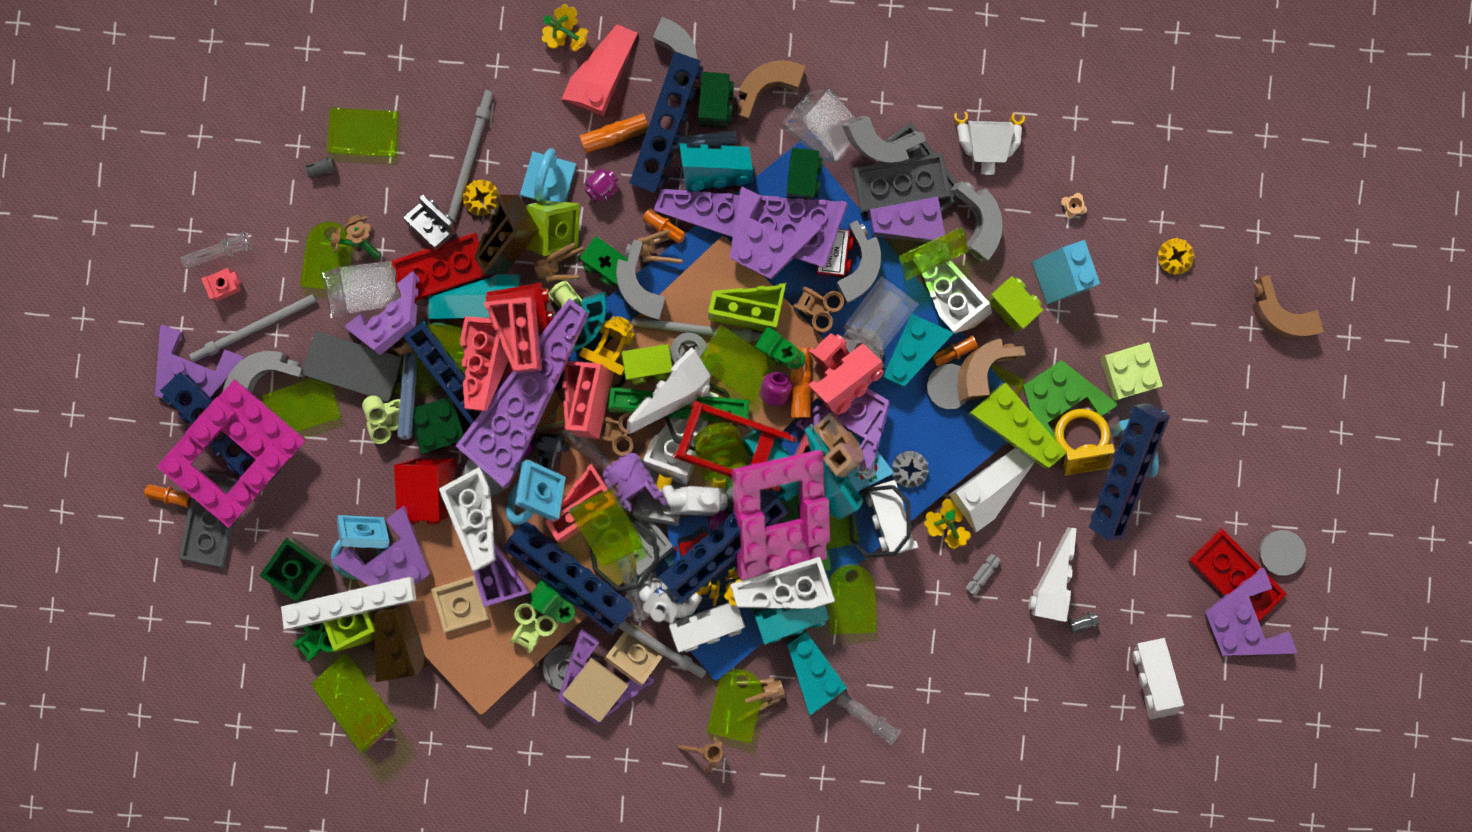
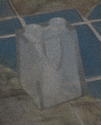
M829 88L808 92L780 124L809 149L820 150L819 157H822L825 162L839 161L845 156V150L851 144L845 135L842 125L856 118Z
M391 261L339 267L323 273L331 318L385 310L389 303L400 298L399 291L395 285L396 271Z
M881 276L843 328L847 330L845 333L849 337L865 342V346L874 354L877 352L880 355L919 304Z

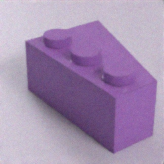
M938 197L870 209L868 212L872 236L911 240L920 243L926 242L936 245H944L947 242Z
M495 539V561L477 571H473L483 607L532 592Z

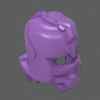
M628 453L624 457H620L619 460L607 466L603 472L607 488L609 490L614 488L617 493L615 496L618 499V507L622 511L626 509L628 512L632 511V503L629 499L645 489H648L653 498L659 499L663 505L668 504L663 494L658 490V486L650 477L649 472L644 468V464L639 460L640 457L634 453Z

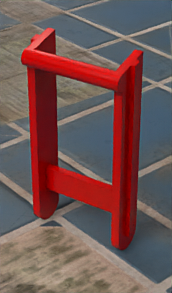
M693 401L689 407L692 411L678 451L673 452L672 456L674 459L733 479L732 469L687 454L701 412L761 433L751 465L767 462L775 438L789 443H796L797 438L789 435L787 432ZM773 486L764 490L779 492L780 487Z

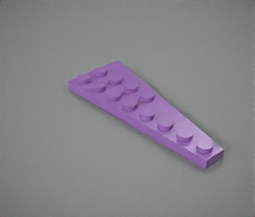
M661 189L654 211L733 238L740 195ZM761 196L762 198L752 219L790 238L795 234L803 217L823 227L793 258L826 268L848 203L820 199L807 200L804 198L793 199Z
M570 298L539 337L542 371L518 373L513 370L492 398L487 411L480 413L456 445L457 448L503 488L507 489L512 482L589 315L588 312Z

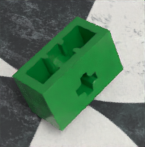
M597 236L594 237L580 257L581 261L584 262L582 267L592 274L594 271H597L602 275L600 279L610 287L613 284L618 286L616 275L618 259L628 261V258ZM609 258L611 266L602 268L601 260L606 261Z

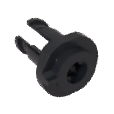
M549 433L540 434L539 438L533 439V446L539 449L537 464L548 469L550 458L549 470L558 473L561 466L562 452L570 450V443L565 441L564 436Z

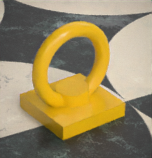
M1075 409L1063 415L1055 428V440L1066 452L1063 464L1064 475L1110 469L1115 451L1113 444H1109L1110 429L1105 419L1098 413L1088 409ZM1077 418L1090 419L1098 425L1101 431V440L1097 446L1088 444L1080 446L1075 450L1065 441V427L1070 421Z

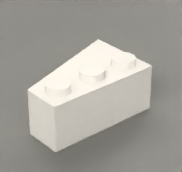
M895 480L888 481V482H885V483L876 485V486L894 485V486L897 487V484H896V481H895ZM892 489L868 492L865 494L868 507L872 506L875 515L871 516L875 529L879 528L882 537L878 538L881 549L887 552L894 551L906 536V514L902 499ZM912 533L910 539L899 553L918 548Z

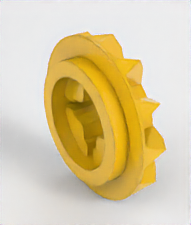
M484 179L473 180L472 183L466 186L464 191V205L474 215H488L497 207L498 203L495 200L499 192L495 185ZM477 189L482 194H488L484 198L485 206L479 200L475 201V198L478 197Z
M1174 238L1167 240L1161 245L1158 251V262L1167 273L1174 275L1182 274L1193 266L1195 255L1193 247L1187 243V240ZM1173 250H1175L1177 253L1184 252V254H1182V256L1180 257V262H1178L1177 259L1171 261L1168 260L1171 258V256L1174 255Z

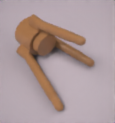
M669 229L637 239V241L643 242L638 257H642L643 262L683 263L682 259L651 256V253H655V244L672 240L668 236H664L670 233Z
M571 243L551 255L535 262V270L538 277L541 279L546 278L547 282L579 279V275L554 274L558 271L557 262L584 251V247L567 252L575 247V243Z
M773 677L764 680L733 682L734 686L767 685L763 687L764 693L745 699L746 703L763 698L769 700L738 717V722L772 704L780 702L781 698H785L781 680L774 681Z
M713 736L715 744L708 743L703 748L686 745L678 746L680 750L701 753L702 758L711 763L706 768V773H709L714 767H718V761L723 756L721 748L723 743L719 741L717 736Z

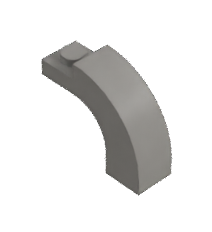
M661 17L653 36L654 43L670 50L673 54L676 51L697 59L695 45L688 33L675 22ZM680 72L676 77V81L679 85L685 86L687 85L686 82H689V76L685 72ZM673 94L669 99L677 102L679 95Z
M860 116L842 125L850 144L863 156L877 161L900 162L909 159L907 152L918 149L920 147L919 144L926 141L923 132L914 131L895 141L885 142L876 134L869 116Z
M968 182L956 183L950 191L971 208L976 220L975 231L964 246V249L980 262L988 261L997 249L1002 235L1003 224L999 206L988 190L982 189L975 192V187Z
M858 220L850 223L848 229L860 252L859 267L853 274L836 283L846 304L861 297L871 287L877 277L881 263V251L877 238L874 237L867 240L866 237L869 236L864 224H859Z
M633 240L632 245H627L624 257L628 258V261L618 259L616 271L617 284L622 297L633 310L645 317L659 320L665 297L646 291L638 283L635 268L643 242Z
M262 351L247 356L232 369L227 377L223 391L236 379L253 394L254 387L260 377L272 371H281L305 378V375L301 374L303 369L300 368L301 363L289 359L286 363L288 354L277 351Z

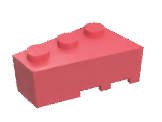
M531 297L483 302L502 341L503 348L513 370L518 373L542 371L535 300Z
M864 344L841 360L843 364L836 370L828 369L825 372L826 377L820 382L812 381L808 384L817 398L836 417L840 413L846 412L851 406V402L856 397H861L873 381H877L883 376L886 369L883 362Z
M567 361L563 369L564 381H562L566 401H564L566 430L578 437L599 439L614 372L598 363Z
M592 464L586 468L587 470L582 477L574 483L573 488L565 498H562L559 519L551 521L546 518L544 521L556 541L564 543L618 507L616 498L611 490L607 488L602 476Z

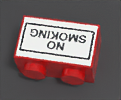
M839 229L826 268L817 266L816 276L844 278L845 273H849L851 259L846 258L847 250H852L853 237L849 236L850 230Z

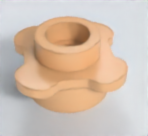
M1075 193L1074 196L1069 198L1064 197L1061 200V205L1066 210L1065 216L1069 219H1072L1077 214L1083 215L1087 211V207L1084 206L1083 196L1080 193Z

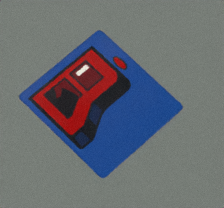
M691 515L682 517L679 526L666 524L670 542L675 547L672 551L674 562L678 561L711 532L707 516Z

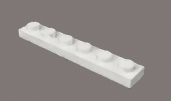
M407 577L282 606L284 630H292L417 601L414 578Z

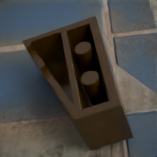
M497 195L495 201L498 203L494 214L489 216L490 226L487 232H483L474 256L484 275L506 274L539 231L519 195Z
M409 604L392 606L374 614L375 682L417 675L428 664Z

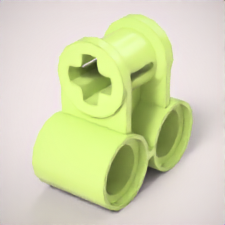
M566 280L558 283L548 292L550 298L560 309L569 298L582 307V299Z
M369 396L362 403L367 419V429L374 443L383 444L390 439L391 431L398 429L400 399L383 404L378 396Z
M526 601L515 610V618L520 625L510 642L513 644L515 642L531 654L541 635H551L558 628L559 622L550 615L542 614L538 616L539 611L530 604V601ZM523 607L531 609V618L527 619L522 616L521 610ZM542 619H549L552 622L553 627L551 630H546L542 627Z

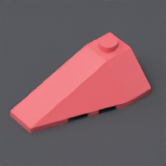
M616 25L572 75L562 100L604 117L638 33Z
M465 316L460 338L461 346L464 347L462 367L465 368L466 378L463 381L465 408L487 411L509 359L497 330H495L492 319Z

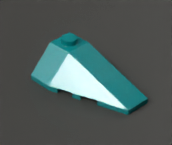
M498 274L429 296L428 319L465 320V316L490 318L489 312L483 303L486 302L487 292L518 287L521 283V275Z
M811 424L805 429L811 452L820 450L824 458L830 451ZM823 459L824 495L829 500V514L832 517L836 516L839 520L858 510L863 503V499L848 477L836 476Z

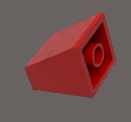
M413 458L395 464L396 511L405 506L411 524L427 521L428 525L440 524L441 520L448 518L449 512L439 489L454 481L456 459Z

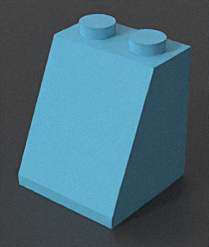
M1085 240L1062 247L1031 262L1046 305L1088 291L1100 284Z

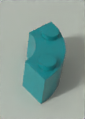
M606 292L582 299V308L589 315L572 352L586 346L600 331L607 312Z

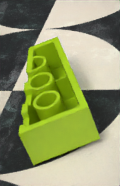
M1006 382L1001 384L967 413L1043 468H1050L1066 454L1065 450Z

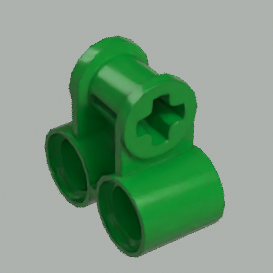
M766 327L754 346L779 365L783 364L790 369H799L805 363V354L793 343L787 341L782 335L769 327Z
M541 579L527 598L531 602L530 604L542 614L550 615L558 622H570L575 615L574 607L570 601ZM560 608H562V609H565V608H566L567 611H566V612H559V609H560Z
M323 622L320 629L314 625L305 626L306 633L292 645L303 653L307 663L314 659L322 650L333 652Z

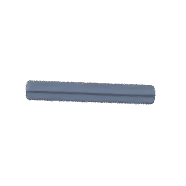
M735 131L680 136L677 146L672 144L671 150H679L680 143L687 144V148H699L701 144L708 145V147L736 144L737 135ZM662 138L655 139L654 148L657 151H664L666 148L665 140Z
M406 353L403 361L397 436L402 440L410 439L412 435L418 356L415 353Z

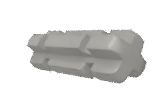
M994 554L989 555L986 559V564L983 563L974 575V580L970 581L966 586V590L973 595H977L981 589L980 586L986 583L994 572L993 569L998 567L1001 560Z

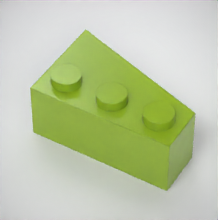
M786 283L779 284L778 286H757V288L749 289L736 288L713 291L708 311V320L764 332L766 327L776 331Z

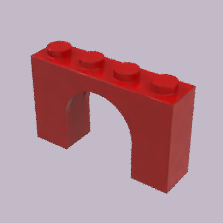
M542 283L489 291L486 294V302L526 297L534 299L537 323L541 334L553 320L552 311H548L546 303L550 302L548 289H543ZM508 361L502 375L503 383L513 372L510 361Z

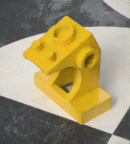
M613 316L609 321L605 320L600 329V333L603 336L596 350L593 352L583 347L579 356L590 362L602 364L612 372L623 377L625 373L624 366L618 364L617 361L625 345L629 346L635 334L631 332L634 326L629 324L627 319L620 316ZM609 336L621 340L616 352L604 348Z

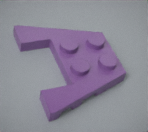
M742 187L730 259L772 280L823 227L803 217L795 234L790 238L752 219L762 197Z
M412 271L397 283L401 293V297L398 300L389 303L383 312L378 316H373L369 322H367V319L362 314H359L346 324L345 328L381 355L416 327L417 305L414 303V299L418 296V289L415 286L419 282V277Z
M161 324L155 396L162 398L163 394L160 389L179 372L186 371L213 398L219 391L218 389L227 380L232 369L245 358L224 349L216 371L174 355L183 332ZM188 393L182 396V401L185 405L189 406L192 402V397Z
M867 388V391L861 397H856L851 402L849 409L842 414L840 413L837 419L845 429L864 439L860 445L864 454V460L859 465L871 471L890 402ZM821 404L819 407L816 406L811 410V418L800 419L795 425L805 432L809 425L812 424L815 427L832 412L824 404Z
M402 506L386 519L400 537L398 541L367 564H364L351 547L346 548L332 560L335 565L369 586L407 577L414 578V585H416L431 572L421 545H419L415 536L414 527L409 521L405 506Z
M1264 567L1256 571V574L1243 581L1238 588L1225 595L1205 611L1223 656L1297 653L1289 631L1265 639L1249 599L1250 596L1272 589Z
M581 629L558 698L597 724V720L563 697L564 691L587 664L586 660L599 644L597 639ZM649 675L642 686L628 678L626 680L628 684L627 689L604 718L618 709L627 699L637 695L638 691L645 686L651 685L654 682V678Z

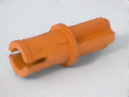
M652 209L647 210L642 220L654 227L658 232L669 229L670 233L666 234V236L677 243H681L686 236L684 231L670 223L669 218L665 219Z
M971 335L956 344L950 343L951 346L935 353L932 358L936 366H941L956 358L959 360L960 356L978 349V345Z
M148 484L144 491L145 497L164 501L166 505L172 503L184 506L185 508L189 507L191 496L188 493L173 490V487L164 488Z

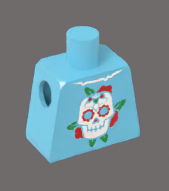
M855 435V439L857 440L859 445H861L857 435ZM877 451L871 471L858 465L847 477L858 492L894 473Z

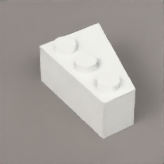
M727 602L675 620L674 623H670L669 627L678 652L683 650L689 652L699 648V644L707 642L708 645L720 641V637L728 634L729 637L742 633L741 629L745 628V624L739 607L732 606Z
M1165 638L1137 643L1134 651H1132L1135 665H1138L1139 682L1143 688L1149 720L1176 715L1184 704Z

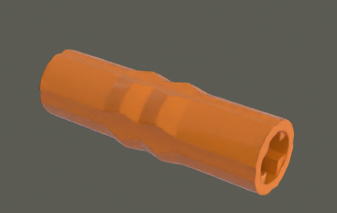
M643 113L623 121L605 125L602 128L579 136L587 154L645 134L649 126Z
M798 348L805 354V363L799 369H791V418H811V388L808 385L811 383L810 348Z

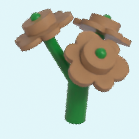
M355 215L347 219V223L343 227L344 230L347 229V240L340 239L341 228L339 227L336 233L331 234L329 241L330 246L333 247V253L338 251L339 244L363 248L374 260L381 256V253L366 240L370 237L369 232L372 229L370 224H363L368 219L367 216L360 217Z

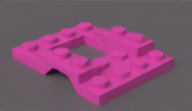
M234 379L185 432L186 434L158 464L157 468L229 528L261 493L273 476L307 440L240 382ZM221 431L256 459L228 493L223 491L192 464Z
M820 450L732 469L734 510L741 531V549L737 553L738 577L741 580L763 575L818 557L821 560L827 559L826 543L830 542L829 500L824 495L823 453ZM799 481L800 519L765 527L764 514L760 512L759 490Z

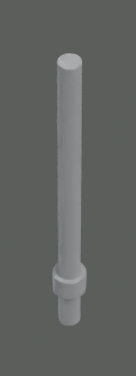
M485 90L481 105L477 107L475 114L477 119L448 215L454 222H456L485 121L489 119L491 112L489 107L494 93Z
M311 294L218 341L212 340L206 343L205 347L189 354L193 362L208 355L213 356L219 353L220 349L316 303L317 299L314 294Z
M633 317L632 325L635 327L742 340L741 342L751 343V341L758 342L763 334L752 332V329L745 328L743 330L637 317Z
M623 621L618 627L677 663V667L682 670H688L701 679L704 677L706 670L691 662L692 659L688 656L678 654L626 621Z

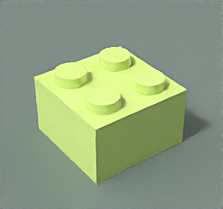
M1149 342L1099 357L1113 401L1163 386Z

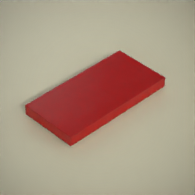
M476 232L445 242L436 251L430 247L389 261L396 283H399L412 271L419 277V282L415 286L418 289V296L414 299V302L491 275H484L474 258L480 243Z
M1220 528L1188 560L1223 596L1228 593L1230 594L1243 581L1248 580L1256 574V571L1261 569L1223 528ZM1268 574L1272 589L1249 597L1259 622L1287 595Z

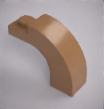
M779 60L765 63L753 70L745 78L739 89V96L746 98L745 100L741 99L737 112L740 113V120L749 122L758 96L768 88L783 87L798 92L806 66L792 61Z
M1270 275L1254 280V292L1259 297L1260 302L1252 304V307L1259 320L1268 329L1290 338H1302L1324 332L1318 310L1304 314L1290 313L1278 303Z
M997 339L986 343L969 354L958 374L957 389L959 401L980 400L990 395L987 381L990 365L993 362L1012 361L1025 356L1024 346L1015 347L1013 343L1003 345L1002 339Z
M829 413L814 427L830 450L823 459L836 476L846 477L864 460V454L859 443L851 432L846 431L833 413Z

